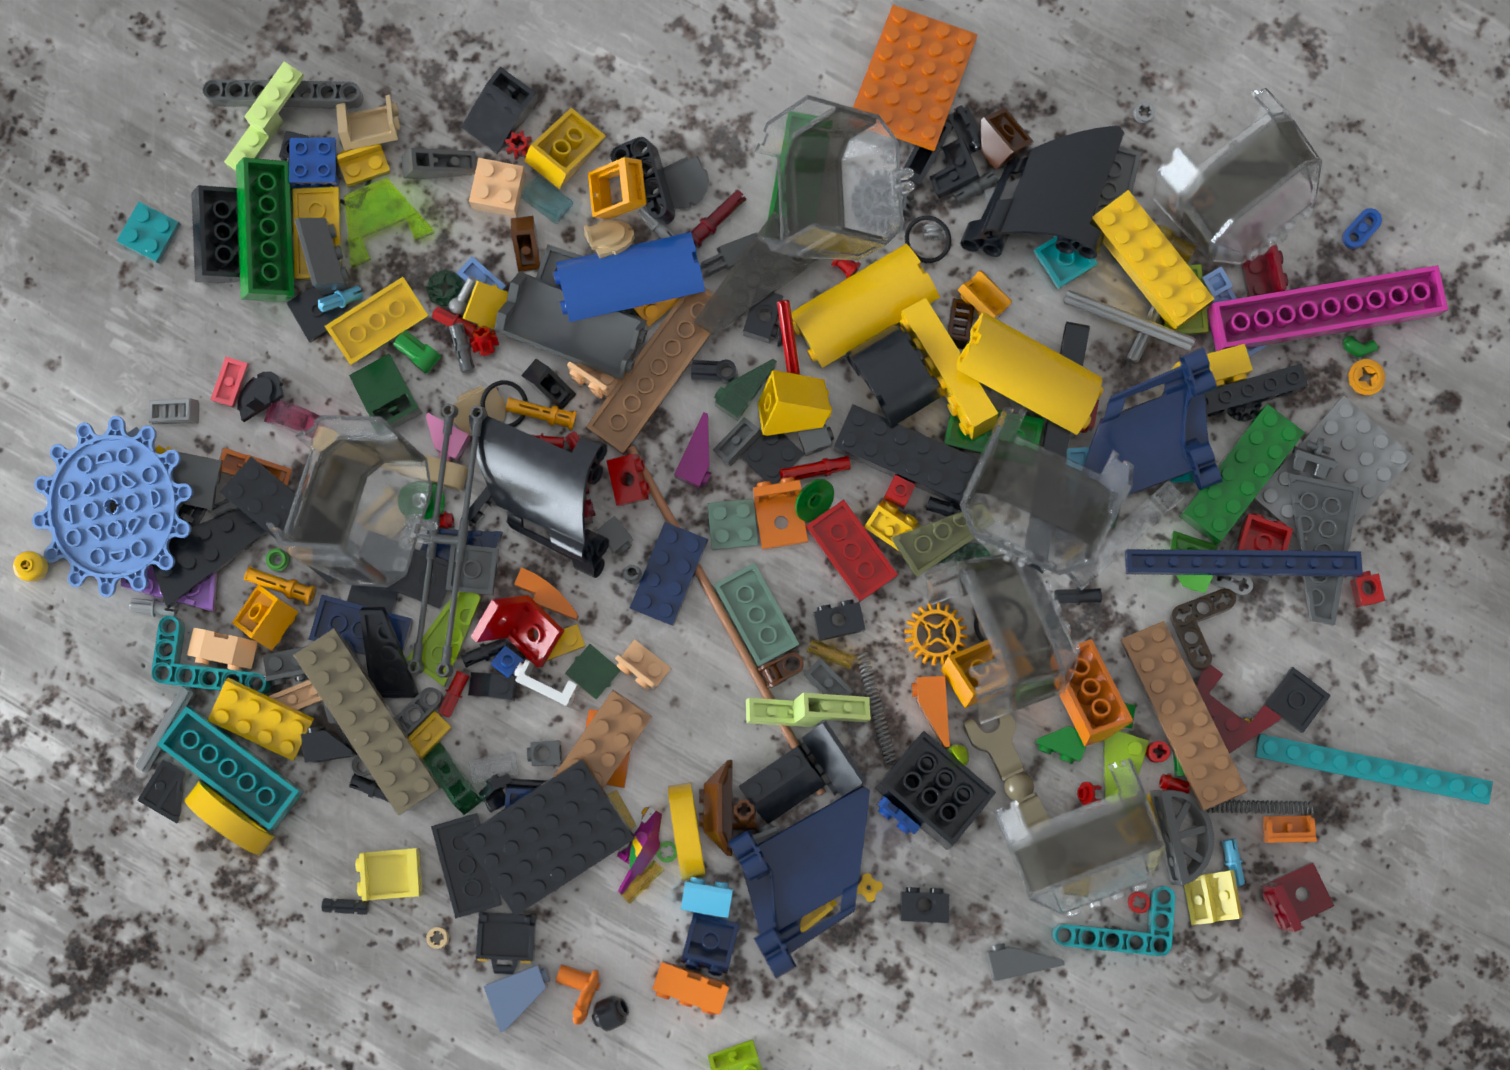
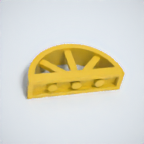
M202 780L198 781L184 800L187 806L213 829L253 854L260 856L275 837Z
M692 783L668 786L673 832L682 880L691 879V877H704L706 872Z

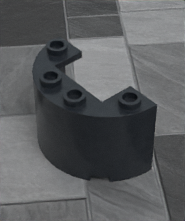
M894 324L845 353L847 361L857 376H861L892 427L940 398L937 391L940 385L934 376L930 377L922 361L925 359L918 348L913 349L911 346L913 341L906 331L902 332L901 328Z

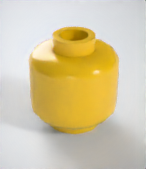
M25 551L15 558L13 570L21 580L34 583L46 576L48 563L44 556L39 553Z

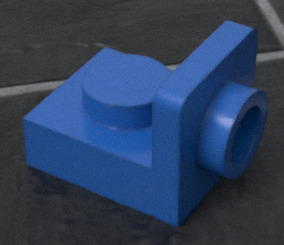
M505 646L492 660L491 665L509 678L511 675L515 676L514 673L519 663H523L524 660Z

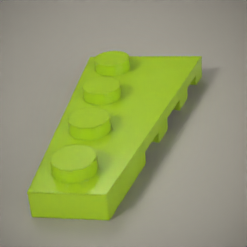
M458 592L451 642L452 654L450 664L452 667L455 665L482 597L478 594ZM451 599L424 634L422 644H424L422 662L425 667L423 672L443 687L446 686L449 677L437 675L436 668L441 663L443 646H445ZM413 651L406 659L409 662L412 660ZM446 667L443 668L444 674L446 673Z

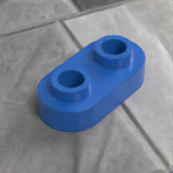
M1373 208L1363 210L1343 232L1342 241L1344 245L1350 249L1360 248L1381 226L1382 216L1380 212ZM1365 219H1370L1372 224H1366ZM1350 235L1356 236L1357 241H1352Z

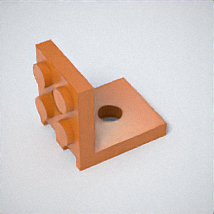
M794 477L781 479V483L771 484V481L757 483V487H753V498L762 550L808 543L805 521L801 520L795 512V503L801 492L800 480L795 481ZM778 517L787 519L788 526L785 529H778L775 526L774 522Z

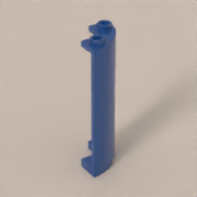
M691 232L631 245L617 255L613 254L601 259L595 253L556 262L557 271H553L556 285L561 284L564 301H560L563 315L568 314L569 322L705 292L702 272Z

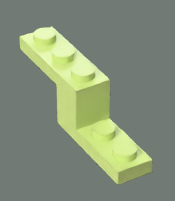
M286 62L282 63L244 116L250 126L224 161L227 166L236 171V165L243 157L258 159L284 123L278 113L305 77L303 73Z
M802 693L793 701L748 698L746 700V722L751 724L814 727L822 720L868 722L871 720L869 697Z

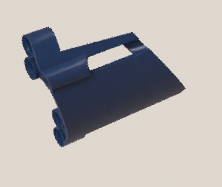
M1203 347L1179 355L1181 366L1110 397L1105 416L1099 421L1081 472L1072 506L1074 510L1082 513L1189 472L1192 473L1199 490L1222 482V477L1215 463V456L1208 439L1205 393L1217 389V385ZM1164 384V391L1160 397L1122 411L1125 398Z
M864 786L855 789L760 844L756 843L750 830L728 841L741 864L760 935L756 936L754 940L776 979L797 967L791 956L792 952L855 912L870 789ZM842 895L839 913L811 929L801 932L800 921L802 917Z

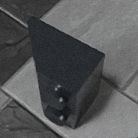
M326 727L308 728L307 733L301 734L305 763H318L355 757L358 754L351 744L347 745L346 741L335 732L326 731Z

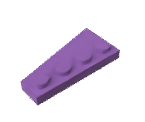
M151 564L147 570L149 582L147 588L136 592L163 598ZM218 572L206 581H202L192 589V592L182 596L176 602L215 612ZM121 578L122 588L135 591L127 579Z

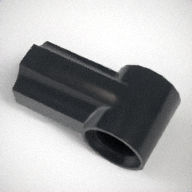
M731 360L692 361V381L732 384L738 377L737 368ZM725 367L733 369L732 374L728 377L721 375V371Z

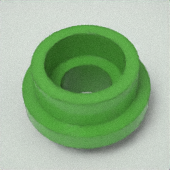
M281 548L270 550L266 556V564L273 571H283L290 562L288 553ZM277 556L282 557L280 564H275L274 562Z

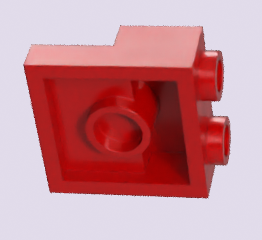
M1257 513L1248 514L1242 522L1237 550L1287 551L1293 528L1287 527L1281 521L1264 519V516Z

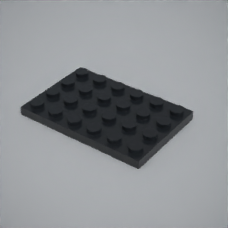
M582 758L463 835L462 838L516 916L634 840L635 836Z

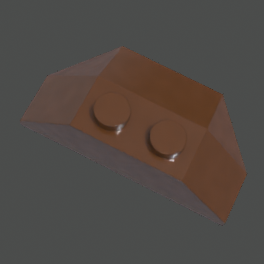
M727 760L704 783V789H699V803H704V813H699V827H704L703 832L727 856H732V848L728 842L732 839V760Z

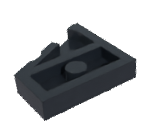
M163 759L137 801L177 824L180 820L184 771Z

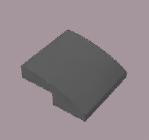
M178 452L181 455V462L174 469V481L177 484H189L194 490L193 497L181 504L212 510L215 505L217 485L221 479L223 461Z

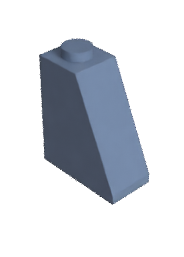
M540 964L484 986L500 1032L505 1031L548 987L547 982L550 981L546 968H541Z

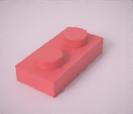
M225 356L210 400L234 408L249 364Z

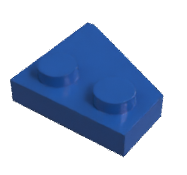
M882 797L876 804L880 807L878 812L888 820L891 817L898 822L896 827L906 835L909 832L916 834L920 829L917 823L890 803L886 797Z

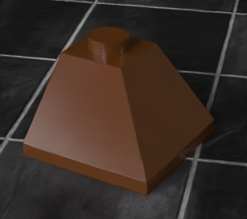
M1006 108L981 119V152L986 157L987 162L994 166L995 169L1006 165L1008 161L1018 156L1034 142Z

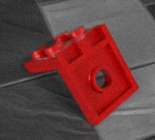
M529 595L493 599L471 637L476 642L508 638L539 668L544 666L565 630ZM534 629L538 631L537 640L534 638Z

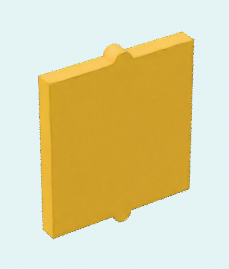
M476 281L463 319L477 323L479 327L485 326L494 329L497 313L507 301L508 291L497 288L495 284L491 286Z

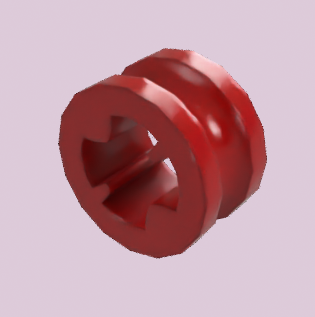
M1134 892L1129 896L1127 904L1131 911L1145 913L1149 910L1151 901L1147 894ZM1136 896L1145 900V903H1142L1144 905L1142 909L1133 905V902H1136L1134 900Z

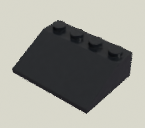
M198 185L191 193L195 282H240L237 188Z
M925 731L917 737L875 787L879 793L917 823L921 829L946 850L958 841L996 794L991 787Z

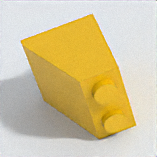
M772 370L757 402L762 434L769 436L823 428L826 420L832 414V406L828 399L829 390L826 389L825 380Z

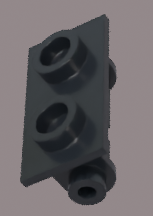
M962 105L954 109L955 112L948 115V119L953 125L958 138L962 137L970 154L981 150V131L969 107L963 108Z

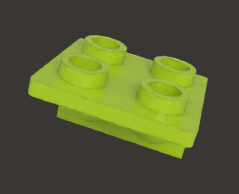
M753 1039L708 1055L711 1070H763Z

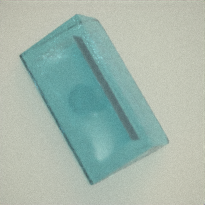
M539 176L524 188L521 196L524 201L555 224L563 218L574 203Z

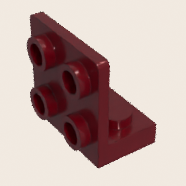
M1277 244L1272 245L1265 254L1241 258L1240 264L1248 297L1281 292L1287 289L1288 276L1286 273H1283V254L1281 250L1278 251Z

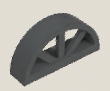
M1172 790L1150 791L1170 883L1172 885H1186L1202 874L1212 857L1214 830L1211 819L1206 810L1202 811L1198 801L1186 793ZM1172 799L1182 804L1176 816ZM1189 811L1196 827L1179 831L1178 829ZM1197 835L1196 851L1183 844L1181 839ZM1184 854L1192 859L1188 866L1186 865Z

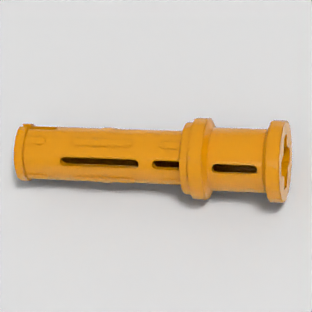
M508 397L505 408L506 412L509 411L548 421L550 426L559 425L567 427L569 431L573 430L577 415L575 410L570 412L559 409L558 406L549 408Z
M248 567L244 575L245 581L284 593L286 598L304 601L308 606L311 605L316 595V586L298 583L297 579L286 580L252 567Z

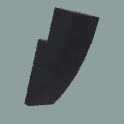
M945 122L935 152L915 145L900 175L920 186L950 135L953 125Z

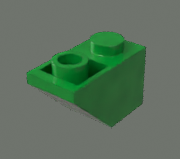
M1071 726L1037 738L1033 743L1039 746L1037 750L1049 755L1052 752L1061 755L1060 760L1073 764L1074 761L1080 762L1086 749L1077 730Z

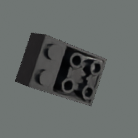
M500 66L486 83L461 128L498 154L506 144L505 139L512 137L511 132L515 133L538 104L537 93Z

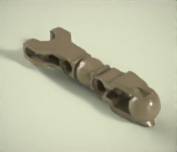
M1000 704L996 707L995 714L999 725L994 732H983L972 719L964 721V729L971 745L977 750L985 751L989 754L1002 782L1005 781V793L1010 799L1015 801L1013 804L1024 829L1036 846L1035 853L1037 859L1045 866H1058L1065 858V846L1061 840L1056 838L1049 816L1037 793H1033V780L1024 773L1025 769L1012 743L1016 723L1007 706Z

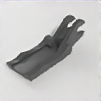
M757 232L719 246L717 248L719 254L701 262L700 268H706L722 260L723 263L705 271L703 276L709 277L724 268L730 269L740 263L767 253Z

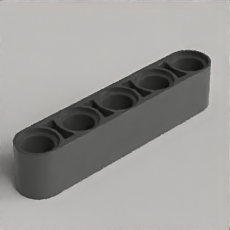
M432 687L425 688L395 717L408 737L440 707L444 699L440 690ZM430 692L437 694V701L433 705H429L426 702V696ZM417 708L420 711V718L413 722L409 718V713L412 709ZM357 754L351 762L353 772L360 776L370 775L371 773L368 769L362 772L358 768L361 758Z

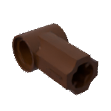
M741 799L738 804L734 805L732 809V830H756V810L749 800Z

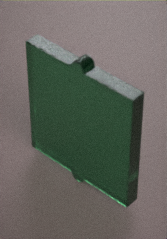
M589 644L580 656L575 657L576 661L565 674L597 700L607 687H611V682L621 670Z

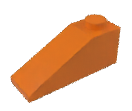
M945 676L915 678V683H911L912 697H916L917 704L944 748L950 747Z

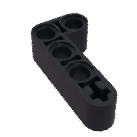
M637 137L613 148L610 154L612 162L626 155L627 158L642 160L647 211L660 224L667 225L671 223L675 218V209L657 147L645 137ZM653 167L652 171L647 174L648 170ZM658 188V191L653 194L654 190Z

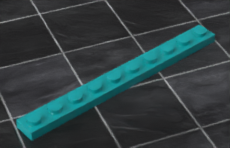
M1259 734L1257 738L1255 758L1485 805L1490 804L1493 781Z

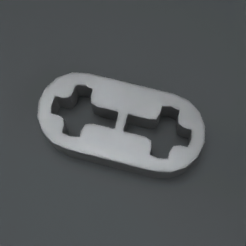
M1213 575L1211 580L1214 586L1221 589H1230L1237 596H1244L1253 589V581L1249 576L1223 575L1229 578V580L1221 579L1217 581V576ZM1243 579L1247 589L1244 588L1239 591V586L1233 583V580L1240 582Z

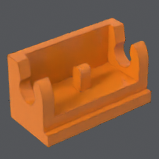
M1311 815L1262 816L1264 843L1317 842L1315 819L1311 818Z

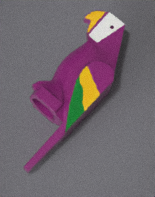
M646 807L641 811L643 816L640 826L634 832L635 839L629 842L626 849L619 851L617 854L618 858L630 865V869L618 890L621 894L626 891L637 875L643 873L661 847L659 830L662 814L651 807Z

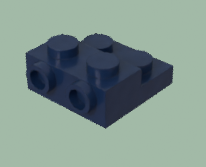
M693 912L681 962L685 963V967L691 970H698L701 967L708 969V973L714 976H722V973L727 974L740 923Z

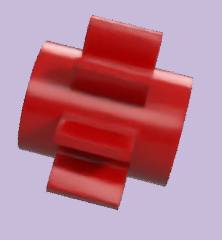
M521 130L520 134L511 132L512 137L510 140L505 139L506 145L511 146L506 149L507 154L513 153L515 160L519 157L525 158L530 148L528 144L532 142L531 136L525 138L523 130ZM520 142L523 143V145H520L519 148L515 147V145H519Z
M487 327L477 328L473 332L474 337L469 338L473 352H478L481 356L494 353L495 346L499 345L495 331H490Z

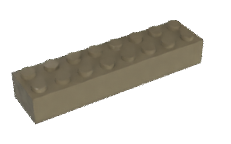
M332 629L293 655L398 816L441 789L434 775L337 629Z

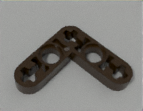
M1220 589L1178 605L1171 613L1172 625L1190 665L1196 670H1205L1212 662L1211 652L1198 626V622L1232 609L1236 603V595L1230 589ZM1222 595L1225 598L1230 597L1228 605L1225 602L1219 603L1216 606L1218 610H1215L1213 602L1219 601ZM1201 602L1208 604L1210 611L1207 614L1199 613L1197 604ZM1189 607H1192L1193 614L1188 615L1185 618V622L1181 619H1176L1178 611L1186 614L1191 610ZM1187 632H1194L1198 637L1197 642L1194 644L1188 643L1185 640V634ZM1199 645L1202 646L1198 649L1201 657L1205 656L1207 658L1203 665L1201 662L1195 661L1198 656L1196 650L1191 652L1190 649H1195Z

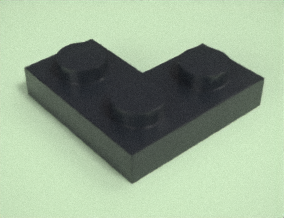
M962 137L942 147L949 167L929 176L939 199L980 178Z

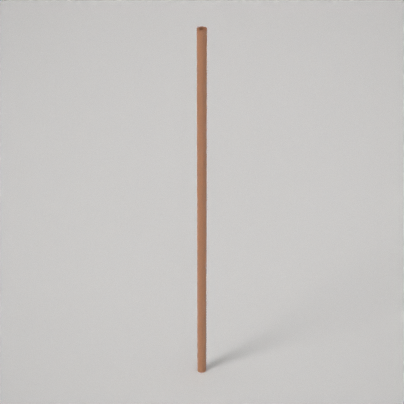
M635 445L627 449L628 454H639ZM645 465V471H643L644 479L648 481L650 493L665 521L679 527ZM699 563L695 575L763 698L774 699ZM779 725L791 749L799 746L800 744L790 726ZM824 787L816 791L817 796L826 792Z

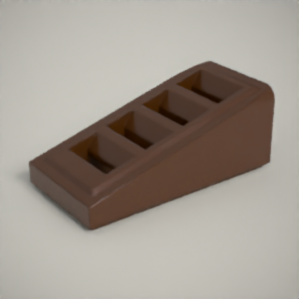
M953 298L947 332L957 348L964 350L970 341L974 307L971 304H967L964 300ZM956 308H957V309H963V310H969V312H968V313L959 312V311H956ZM955 318L966 319L967 322L956 320ZM953 327L963 328L965 331L953 329Z

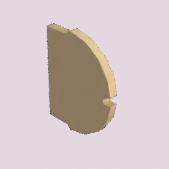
M620 220L601 221L589 227L584 225V236L592 250L595 249L600 259L625 251L632 245L635 238L632 227Z
M482 386L461 393V396L457 397L458 402L452 404L457 406L459 411L457 417L454 418V424L459 430L469 434V436H471L469 424L470 411L472 407L480 406L482 394L486 389H483ZM495 387L486 397L485 408L489 417L503 422L506 406L504 398L500 397Z

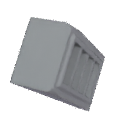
M191 398L149 400L148 423H199V401ZM159 405H162L161 418H158ZM168 405H170V417H168ZM178 405H180V417H178Z

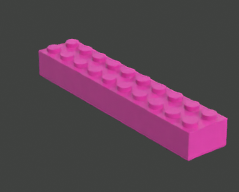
M1439 265L1215 302L1207 309L1215 350L1220 351L1245 344L1247 349L1437 317L1446 312L1448 306Z

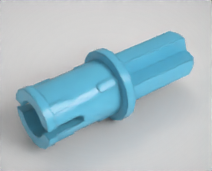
M354 286L344 291L336 290L334 294L320 298L318 300V308L322 312L337 307L344 308L346 304L362 300L363 293L355 294L361 290L359 286Z
M1237 839L1222 840L1226 860L1224 865H1227L1228 870H1234L1237 887L1245 884L1241 866L1243 859H1240Z

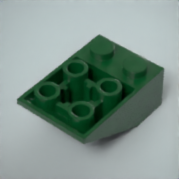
M390 353L349 375L367 413L381 435L422 414L419 405Z

